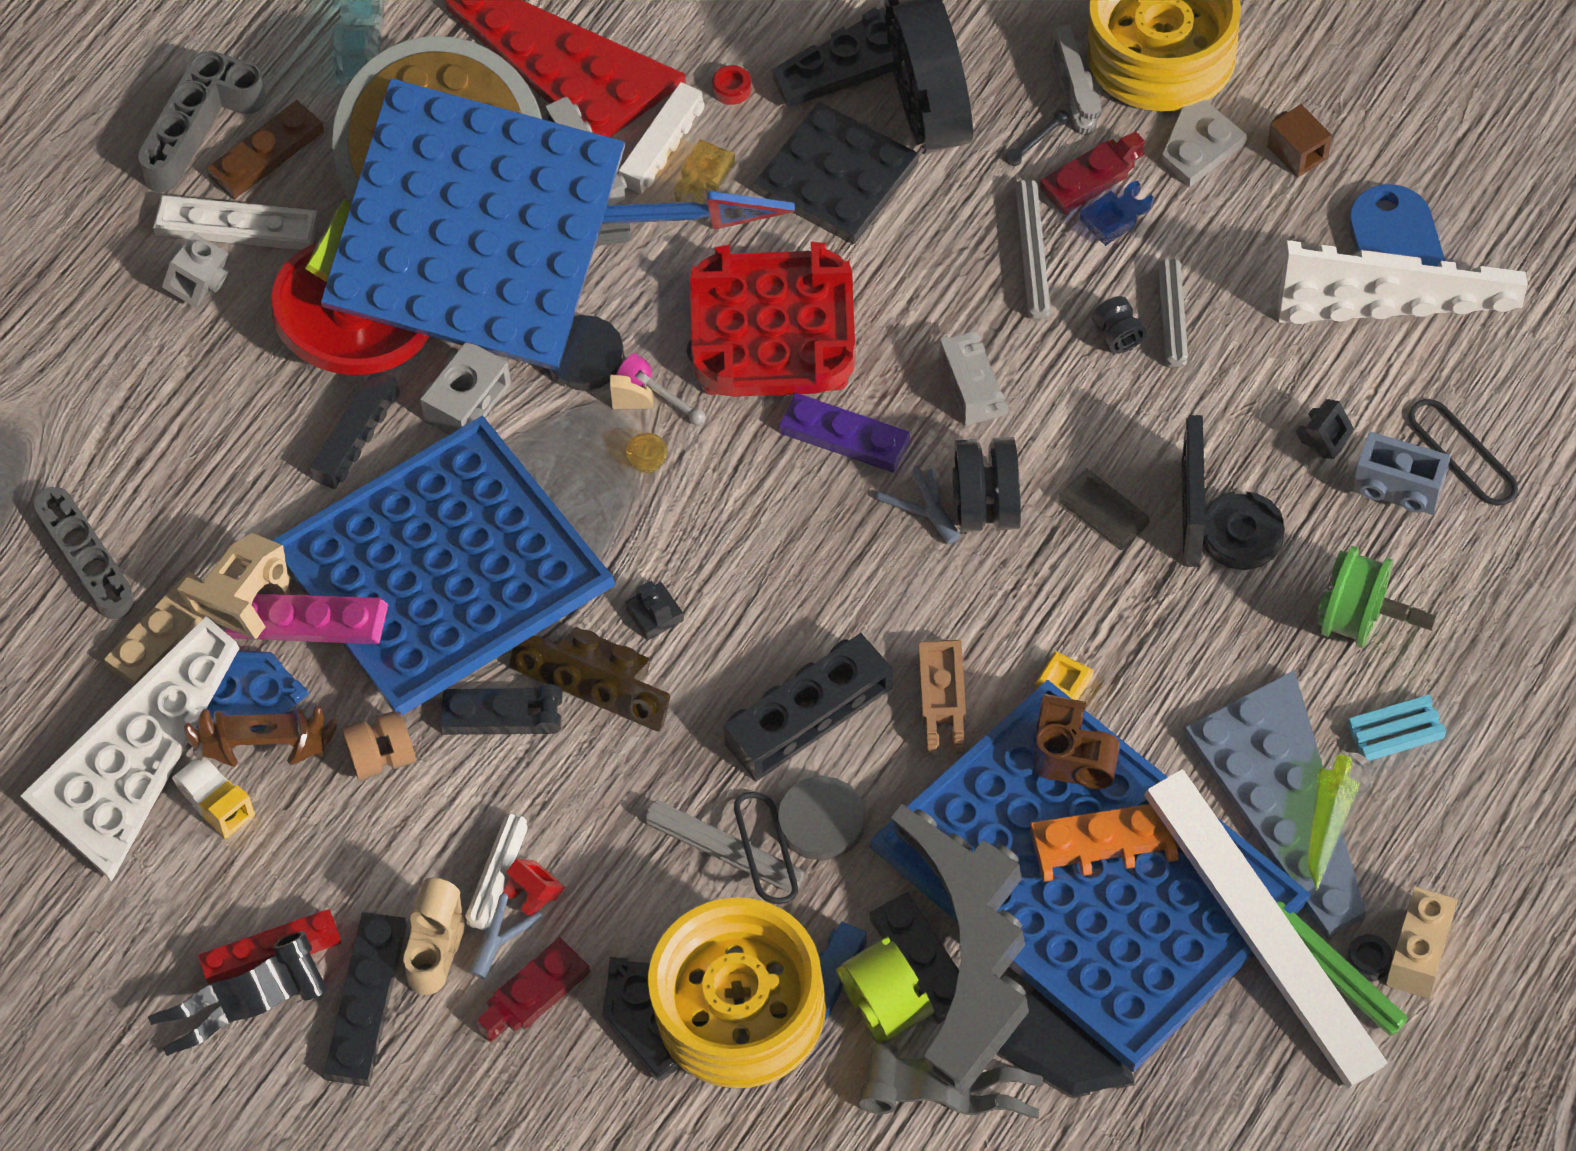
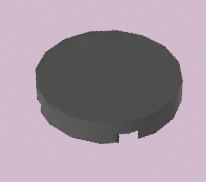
M817 776L803 779L788 790L781 800L778 820L786 843L792 851L807 859L824 861L833 859L834 855L841 854L844 851L847 853L855 847L863 835L865 810L861 797L852 786L837 778Z

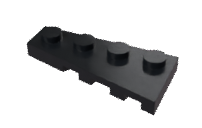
M874 7L863 14L862 20L848 29H845L844 26L831 34L830 40L820 46H810L773 69V80L788 108L893 72L892 43L889 44L887 42L883 7L879 10Z

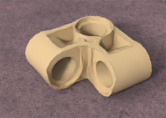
M426 878L423 880L410 916L411 935L403 961L408 985L414 992L420 995L436 993L444 986L454 955L461 944L465 927V916L462 914L459 889L454 884L440 878ZM423 964L433 965L426 970L417 969V967Z

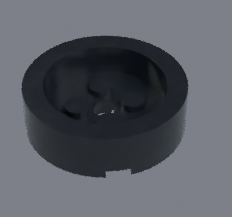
M884 0L883 13L886 38L889 44L892 43L891 49L894 60L892 68L903 110L916 145L924 144L920 146L921 153L926 155L971 143L973 139V122L969 93L959 49L943 1Z

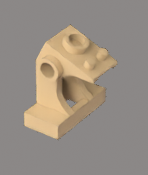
M250 533L229 546L224 556L203 583L186 577L177 590L193 614L202 618L207 616L216 624L256 640L265 628V625L252 606V601L257 592L265 587L281 595H291L289 587L291 578L287 574L283 545Z

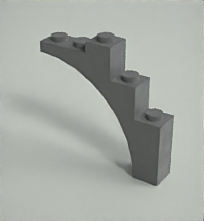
M901 804L891 817L894 832L921 855L941 881L955 910L960 930L961 962L955 996L943 1027L925 1053L924 1059L929 1072L964 1096L1029 1012L1027 999L1024 996L1026 994L1025 990L1007 976H1004L1002 980L999 979L1025 946L1020 921L1005 910H1000L997 913L1000 906L1022 880L1020 866L1017 863L1019 859L1007 847L1001 844H997L994 847L984 839L972 853V847L966 840L955 833H951L948 836L937 829V823L926 812L920 809H916L913 812Z

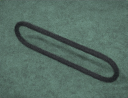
M1423 399L1416 402L1409 412V420L1413 428L1435 451L1447 454L1415 419V413L1419 407L1432 405L1439 408L1508 479L1512 485L1511 494L1504 499L1496 500L1490 498L1451 457L1449 465L1488 504L1500 506L1511 503L1518 493L1517 481L1511 473L1444 404L1433 399Z
M743 793L734 801V813L755 890L763 900L769 903H789L798 894V884L785 837L778 820L776 806L772 799L762 793ZM755 798L762 800L770 808L792 887L791 893L786 897H772L766 894L761 887L740 810V804L745 799Z

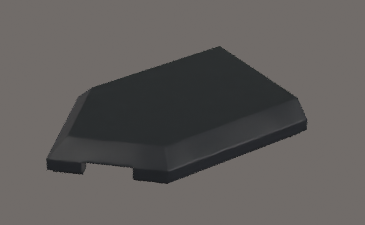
M610 957L602 1017L657 1081L665 1080L681 1068V1066L671 1057L659 1033L648 987L650 963L628 961V958ZM708 1021L693 1022L696 1027H702Z
M1036 989L1033 990L1027 999L1028 1014L996 1054L1026 1072L1043 1076V1082L1071 1098L1090 1095V1092L1112 1087L1119 1089L1135 1084L1132 1071Z

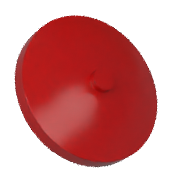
M317 243L297 252L283 265L275 279L272 290L271 312L273 323L285 345L309 364L339 374L367 375L395 368L412 358L428 340L429 336L322 307L321 300L327 282L305 269Z

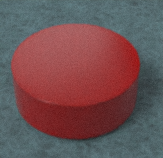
M727 65L719 68L712 77L713 95L718 101L727 105L744 102L751 94L750 74L747 70L737 65Z

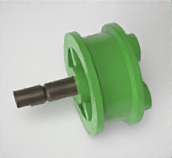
M1351 546L1348 552L1340 550L1332 571V575H1334L1332 586L1334 589L1333 591L1327 589L1324 591L1318 608L1320 616L1317 625L1322 626V635L1329 637L1332 632L1356 639V647L1363 649L1380 614L1403 622L1407 621L1409 624L1430 631L1433 629L1436 616L1426 613L1424 610L1415 607L1410 608L1409 605L1386 598L1394 560L1387 557L1382 563L1359 555V548Z

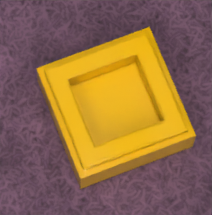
M1055 651L1036 680L1034 690H1037L1045 681L1049 680L1071 699L1078 700L1093 676V669Z

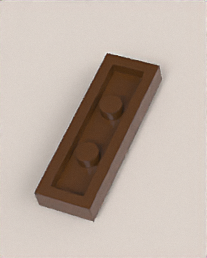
M296 100L208 166V175L235 200L324 132L323 123Z

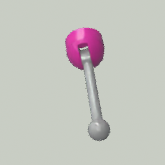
M633 353L623 362L617 375L630 377L631 383L642 388L644 385L648 386L686 413L691 423L699 425L704 422L705 413L701 409L691 408L651 379V366L641 356Z

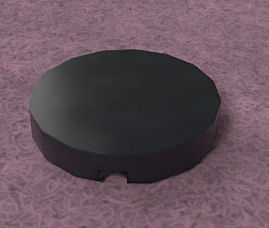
M574 316L559 370L555 371L546 368L547 373L556 383L564 387L565 384L574 386L575 390L587 391L604 386L610 382V375H617L624 359V346L620 333L610 322L597 316Z
M1246 491V494L1236 495L1235 492L1225 493L1213 500L1205 511L1204 549L1215 561L1228 568L1249 570L1262 567L1273 560L1282 548L1285 532L1282 513L1270 499L1258 493Z

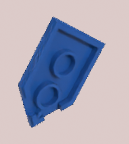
M238 651L206 709L210 712L211 720L214 717V712L217 711L225 713L226 716L284 714L307 697L309 691L298 680H295L272 652ZM254 725L249 730H263L267 726Z

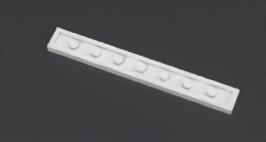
M1182 769L1149 788L1144 796L1347 1089L1382 1069L1388 1062L1185 771Z

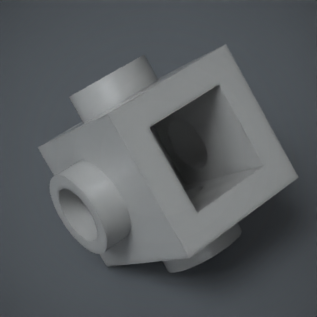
M194 233L184 246L178 243L170 253L166 262L169 267L162 288L197 307L210 290L216 293L224 283L228 272L223 270L229 253Z

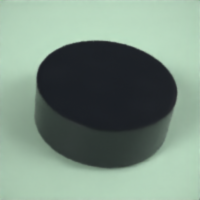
M1365 934L1351 942L1346 961L1368 981H1376L1388 973L1392 962V950L1383 938L1373 934Z

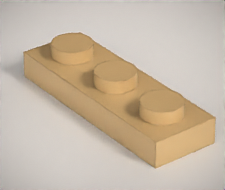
M190 571L104 658L106 667L133 687L204 619L192 613L177 590L186 577L201 583L204 582Z

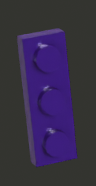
M796 392L779 425L780 434L895 473L910 441L909 431Z

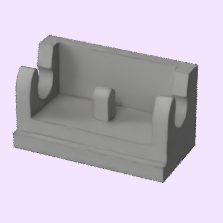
M969 332L950 338L948 336L940 338V363L965 426L1008 415L1009 410L986 356L983 343H977L981 341L978 332Z

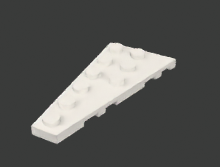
M1287 240L1277 312L1279 323L1293 322L1295 324H1304L1318 320L1341 322L1351 318L1367 317L1386 319L1391 316L1400 315L1424 317L1434 313L1450 312L1467 314L1483 310L1506 312L1523 307L1528 285L1526 274L1522 271L1479 266L1472 271L1457 270L1455 262L1441 261L1438 267L1422 265L1421 258L1364 250L1356 252L1351 256L1337 254L1336 247L1321 245L1319 251L1306 250L1301 248V242Z
M207 616L21 795L29 807L110 881L113 880L188 743L184 734V725L190 723L192 727L196 728L201 711L209 705L239 650L236 641Z

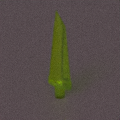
M1337 755L1333 769H1319L1316 778L1318 783L1307 862L1316 891L1319 888L1360 787L1359 782L1349 777L1353 760L1347 755Z

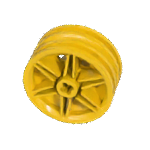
M1090 0L1087 46L1090 70L1096 81L1106 92L1119 101L1136 108L1152 111L1182 110V107L1197 103L1203 99L1207 101L1224 88L1235 68L1241 14L1240 0ZM1193 12L1198 14L1199 17L1194 18Z
M724 898L707 902L695 907L677 919L663 934L652 955L648 974V987L661 1039L677 1064L694 1077L704 1082L727 1088H749L764 1085L794 1070L806 1059L816 1045L823 1029L826 1014V998L819 956L806 929L783 909L771 903L752 898ZM731 948L743 950V953L726 954ZM773 963L779 964L784 968L782 974L778 976L776 974H769ZM702 971L704 976L700 984H693L689 981L692 974ZM744 998L745 1003L735 1005L734 1000ZM788 1012L782 1019L772 1016L773 1014ZM708 1021L702 1027H696L693 1022ZM739 1029H746V1033L750 1036L746 1044L735 1042L740 1034Z

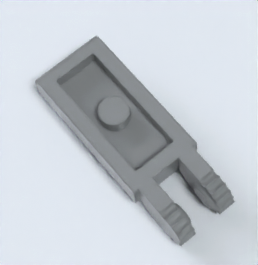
M1071 25L1057 26L1050 54L1065 104L1076 130L1079 133H1083V135L1092 134L1098 124L1096 117H1099L1101 113V100L1099 94L1092 91L1093 83L1090 72L1084 71L1082 64L1083 49L1080 40H1075Z

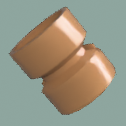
M391 711L376 716L375 723L372 725L361 721L341 728L358 781L381 774L385 765L390 766L392 769H397L416 762L414 749L400 711ZM386 736L390 749L380 752L375 738Z

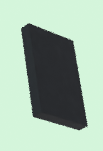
M1188 415L1185 423L1181 458L1183 564H1185V567H1200L1205 531L1203 415Z

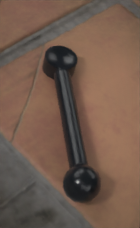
M1056 111L1054 119L1019 149L1009 150L1006 155L1007 163L1011 166L1020 165L1022 156L1058 125L1067 124L1069 121L1067 111Z

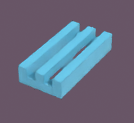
M1430 694L1349 718L1348 729L1363 763L1444 739L1446 729L1443 723L1440 724L1437 709L1432 707L1433 700ZM1427 723L1430 726L1429 728H1425L1419 731H1415L1369 746L1366 743L1367 741L1374 740L1387 735H1396L1404 732V730L1424 725Z

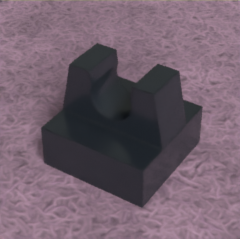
M1326 399L1320 408H1312L1308 415L1311 421L1307 427L1299 426L1296 433L1301 443L1316 448L1320 457L1334 459L1353 433L1354 428L1340 401Z
M651 580L637 588L636 596L625 601L627 612L647 640L684 621L682 610L662 582L655 585Z

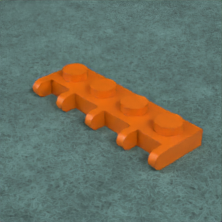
M1151 804L1031 823L1030 828L1043 882L1053 881V867L1079 864L1081 874L1084 876L1092 874L1091 861L1122 857L1124 867L1128 869L1135 867V854L1160 850L1165 851L1168 862L1178 861L1177 848L1180 846Z

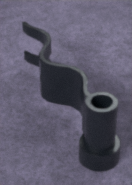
M305 931L294 932L278 940L272 946L276 955L266 959L253 969L235 977L209 983L179 1005L149 1015V1022L153 1025L183 1019L198 1013L209 1005L217 1002L220 1004L194 1030L163 1047L166 1056L202 1043L228 1023L265 1013L297 993L300 994L303 1001L311 1000L323 994L327 988L310 954L312 946Z

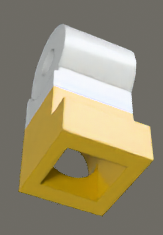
M205 757L201 761L195 758L172 777L175 785L192 804V807L224 839L228 838L255 815L249 795L238 785L234 786ZM235 811H237L234 818H232L229 821H225L229 816H231Z

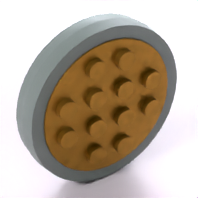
M428 36L407 40L382 51L360 69L346 88L340 100L333 126L332 146L335 168L341 186L352 203L391 78L542 119L534 95L521 75L503 58L488 48L465 39L449 36Z

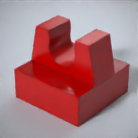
M515 859L506 872L510 877L502 893L507 894L509 899H516L525 890L527 900L521 910L526 915H532L540 911L549 901H556L566 887L537 861Z

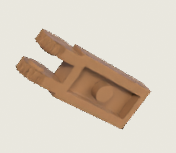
M919 641L923 724H926L928 754H937V749L939 748V734L937 733L936 723H953L952 747L955 753H963L965 751L963 722H966L962 641Z

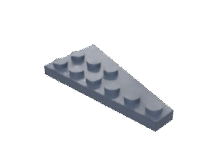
M1295 670L1185 727L1184 736L1273 863L1311 893L1304 907L1326 939L1363 920L1366 913Z

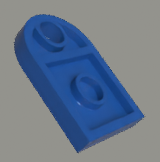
M1385 184L1364 191L1356 199L1352 206L1349 223L1356 252L1364 250L1421 258L1422 265L1438 267L1441 261H1445L1430 208L1418 193L1404 186ZM1386 200L1392 202L1396 208L1391 211H1384L1375 204Z

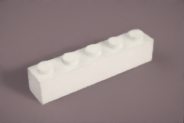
M680 82L619 169V174L624 177L627 189L642 195L644 190L653 184L656 173L659 169L664 168L669 154L677 149L683 134L689 132L694 118L702 113L704 109L702 91Z

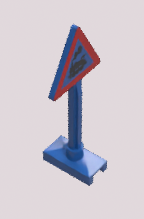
M709 191L707 192L708 204L686 202L607 205L602 224L684 221L710 217L713 229H721L795 212V203Z

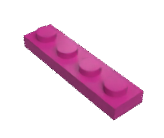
M256 594L252 601L254 610L265 625L257 640L379 644L388 609V604L381 598ZM228 628L225 630V633L233 639H253Z

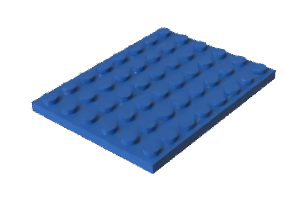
M1047 680L911 802L907 808L913 812L916 809L926 812L937 823V829L948 836L951 833H955L966 840L972 847V853L984 839L994 847L997 844L1007 847L1018 857L1019 861L1017 863L1020 866L1022 880L997 910V913L1000 910L1009 912L1022 924L1021 929L1023 930L1025 946L1009 967L1134 1073L1255 954L1180 847L1177 848L1178 861L1168 862L1165 851L1160 850L1135 854V867L1125 869L1122 857L1091 861L1092 874L1084 876L1081 874L1079 864L1053 867V881L1043 882L1030 834L1031 823L1148 805L1150 803L1144 796L1146 791L1168 778L1086 710H1084L1082 730L1103 731L1115 736L1120 742L1119 756L1112 786L1106 789H1091L1079 784L1048 780L1038 775L1033 767V758L1043 694L1071 699L1052 682ZM1217 817L1275 902H1283L1286 905L1283 909L1289 914L1292 912L1297 914L1306 905L1311 893ZM891 820L871 839L870 848L957 922L955 910L941 881L921 855L895 834Z

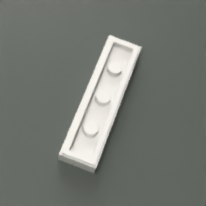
M161 195L153 229L155 236L190 239L195 233L207 241L302 250L313 244L319 216L317 210Z

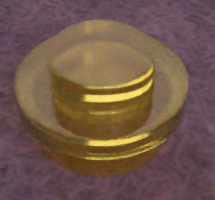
M642 433L633 437L626 447V456L629 464L642 473H652L660 469L668 455L665 441L653 433Z

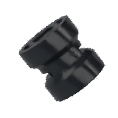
M1123 296L1106 300L1092 314L1094 324L1099 331L1105 332V342L1110 350L1116 354L1135 348L1146 336L1145 327L1138 318L1132 316L1133 308L1126 297Z

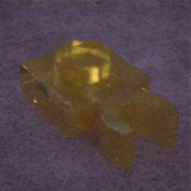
M700 139L681 167L683 179L675 185V201L680 202L685 194L694 193L692 201L704 204L706 188L718 191L735 164V153Z

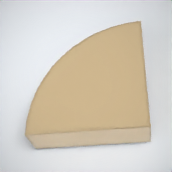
M610 375L613 409H654V395L648 386L644 385L642 388L633 384L628 376Z

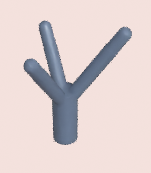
M919 467L913 469V474L928 508L881 492L876 494V499L929 518L948 545L961 537L960 532L941 507L936 471L933 468L927 471L929 486Z
M502 893L499 896L489 927L483 930L484 939L469 973L478 978L485 979L499 946L541 920L543 917L541 912L532 914L498 936L508 900L507 894Z

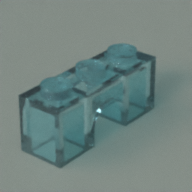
M340 0L341 25H335L332 50L337 85H349L360 69L372 58L380 54L385 0Z

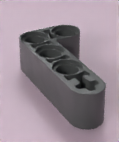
M214 51L201 52L192 59L139 150L138 160L148 189L161 193L173 189L178 184L221 107L244 114H251L261 110L265 105L266 95L261 73L256 65Z

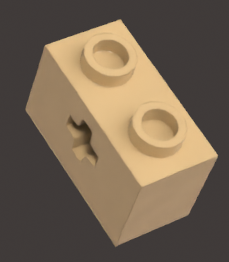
M1414 887L1386 986L1430 999L1458 899Z

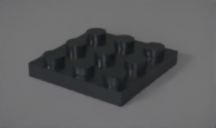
M818 102L753 183L754 193L766 199L795 203L794 214L854 245L917 165L919 153Z

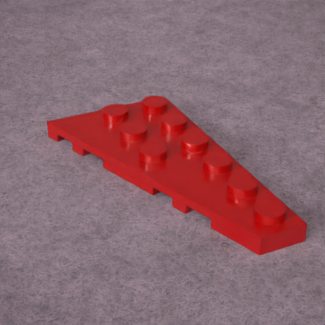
M445 0L447 10L492 52L509 63L521 75L524 81L547 103L551 104L564 97H568L572 105L576 104L581 112V119L583 122L587 121L592 132L611 138L673 93L680 82L686 83L685 73L523 0Z

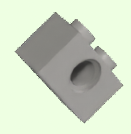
M464 343L458 352L455 351L448 357L444 370L435 381H430L423 389L420 401L424 421L450 435L480 416L486 417L511 385L508 362L477 345ZM462 388H468V390L465 391H457Z

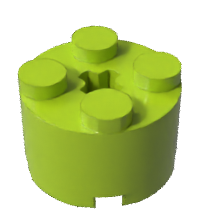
M888 936L841 963V966L836 969V973L843 983L842 989L855 1009L860 1008L866 1019L864 1021L876 1043L891 1040L934 1013L927 994L924 993L920 996L917 992L920 990L917 984L919 981L897 945L893 941L890 942Z

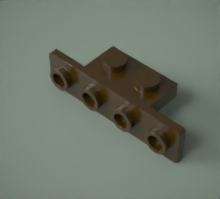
M575 627L558 645L533 635L512 648L509 663L511 669L545 684L557 685L566 693L652 730L660 731L664 726L670 694L640 681L648 673L651 658L637 653L634 649L620 646L599 637L593 631L582 630L578 627Z

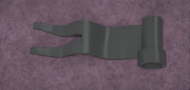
M877 1043L871 1048L867 1083L861 1087L859 1102L860 1107L867 1112L889 1114L895 1110L896 1101L914 1102L927 1100L943 1103L952 1110L966 1115H979L993 1110H1009L1027 1117L1039 1118L1038 1108L1029 1106L1009 1095L996 1093L976 1096L970 1094L971 1092L982 1091L1003 1082H1019L1033 1086H1042L1043 1076L1018 1068L998 1067L982 1072L963 1096L929 1072L924 1058H897L898 1048L887 1043Z

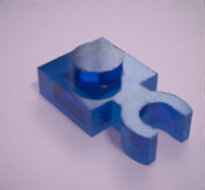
M1138 181L1129 183L1124 189V195L1118 198L1110 191L1080 211V221L1105 246L1135 227L1137 222L1136 215L1146 214L1153 208L1154 197L1151 194L1141 200L1134 198L1140 193L1141 184Z

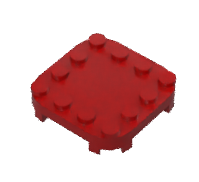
M811 241V251L730 254V244L714 247L715 253L702 260L697 267L692 266L690 275L692 364L695 376L700 381L702 390L706 394L733 397L793 395L795 392L799 394H817L832 390H842L847 386L848 378L854 370L856 360L853 272L849 260L844 261L839 255L827 250L826 243Z

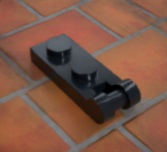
M552 684L542 685L538 688L445 689L442 693V735L558 733L561 730L562 717L557 712L558 706L562 704L563 690L561 687ZM529 708H541L537 715H529Z

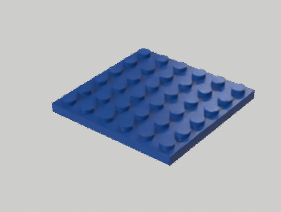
M391 78L321 300L322 307L464 345V343L474 344L493 354L558 371L621 162L625 141Z
M483 415L272 540L283 545L286 568L307 596L381 598L388 604L379 644L343 643V645L392 711H400L402 716L615 586L612 574Z

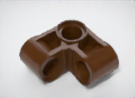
M1043 694L1033 758V767L1036 773L1048 780L1079 784L1091 789H1106L1112 786L1120 750L1119 740L1115 736L1103 731L1081 729L1086 701Z

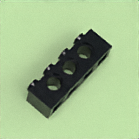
M859 633L850 640L844 639L838 642L831 649L830 653L817 663L810 662L804 665L795 677L783 686L777 685L770 688L762 696L761 701L747 710L740 709L735 712L724 725L725 746L757 782L893 689V668L862 633ZM839 677L849 680L843 684L832 682L833 679ZM802 701H812L815 703L810 707L797 705ZM768 724H777L781 726L779 729L774 731L763 729V727Z

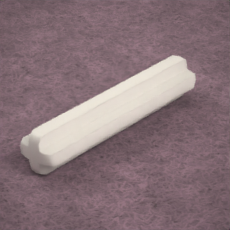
M508 814L504 817L466 913L467 924L472 928L485 930L491 923L499 896L502 894L509 877L506 872L516 859L527 831V822L522 816Z

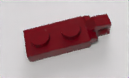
M1136 131L1122 137L1118 142L1114 139L1108 140L1106 143L1103 142L1040 180V188L1063 214H1067L1128 178V172L1135 167L1134 161L1144 156V144L1146 142Z
M561 937L557 938L493 993L494 995L487 1001V1005L490 1008L476 1020L478 1030L490 1042L496 1039L508 1027L514 1032L521 1027L525 1030L589 975V965Z

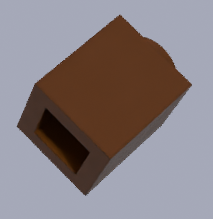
M1300 104L1289 112L1283 111L1272 120L1267 147L1298 178L1329 158L1332 134Z

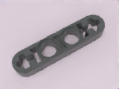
M60 487L43 489L34 500V508L41 525L98 611L109 619L125 617L134 607L135 600L128 581L70 494ZM55 503L56 506L61 508L64 516L63 520L59 522L53 510L48 509L50 504ZM80 530L85 533L83 541L79 544L68 545L63 542V538L70 531ZM92 560H100L105 563V567L99 574L88 575L83 572L85 564ZM109 583L115 595L120 596L121 600L114 603L111 599H108L104 586Z

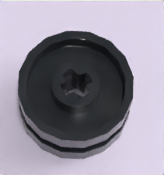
M993 438L988 447V465H984L982 448L977 439L955 440V467L952 468L954 505L957 506L960 532H980L983 530L986 524V505H991L993 523L998 530L1020 529V481L1015 438Z

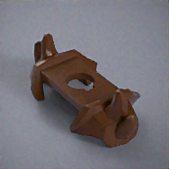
M321 706L314 707L312 716L309 719L305 717L302 709H295L286 712V714L227 716L225 713L217 711L214 712V717L211 720L209 710L203 709L199 715L198 729L196 730L190 723H186L184 725V734L187 741L193 747L194 755L200 761L204 757H208L236 767L238 761L232 748L237 745L290 744L294 748L287 762L293 765L304 761L312 755L318 754L320 757H323L325 746L332 739L336 731L337 721L331 719L324 725V715ZM254 725H266L273 730L267 734H256L250 731L249 728Z

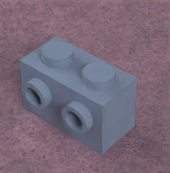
M1369 431L1357 465L1353 491L1361 493L1371 500H1384L1401 505L1411 512H1424L1434 515L1445 483L1451 455Z

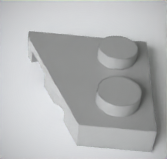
M1203 99L1197 103L1182 107L1162 154L1161 164L1190 188L1245 145L1247 134Z

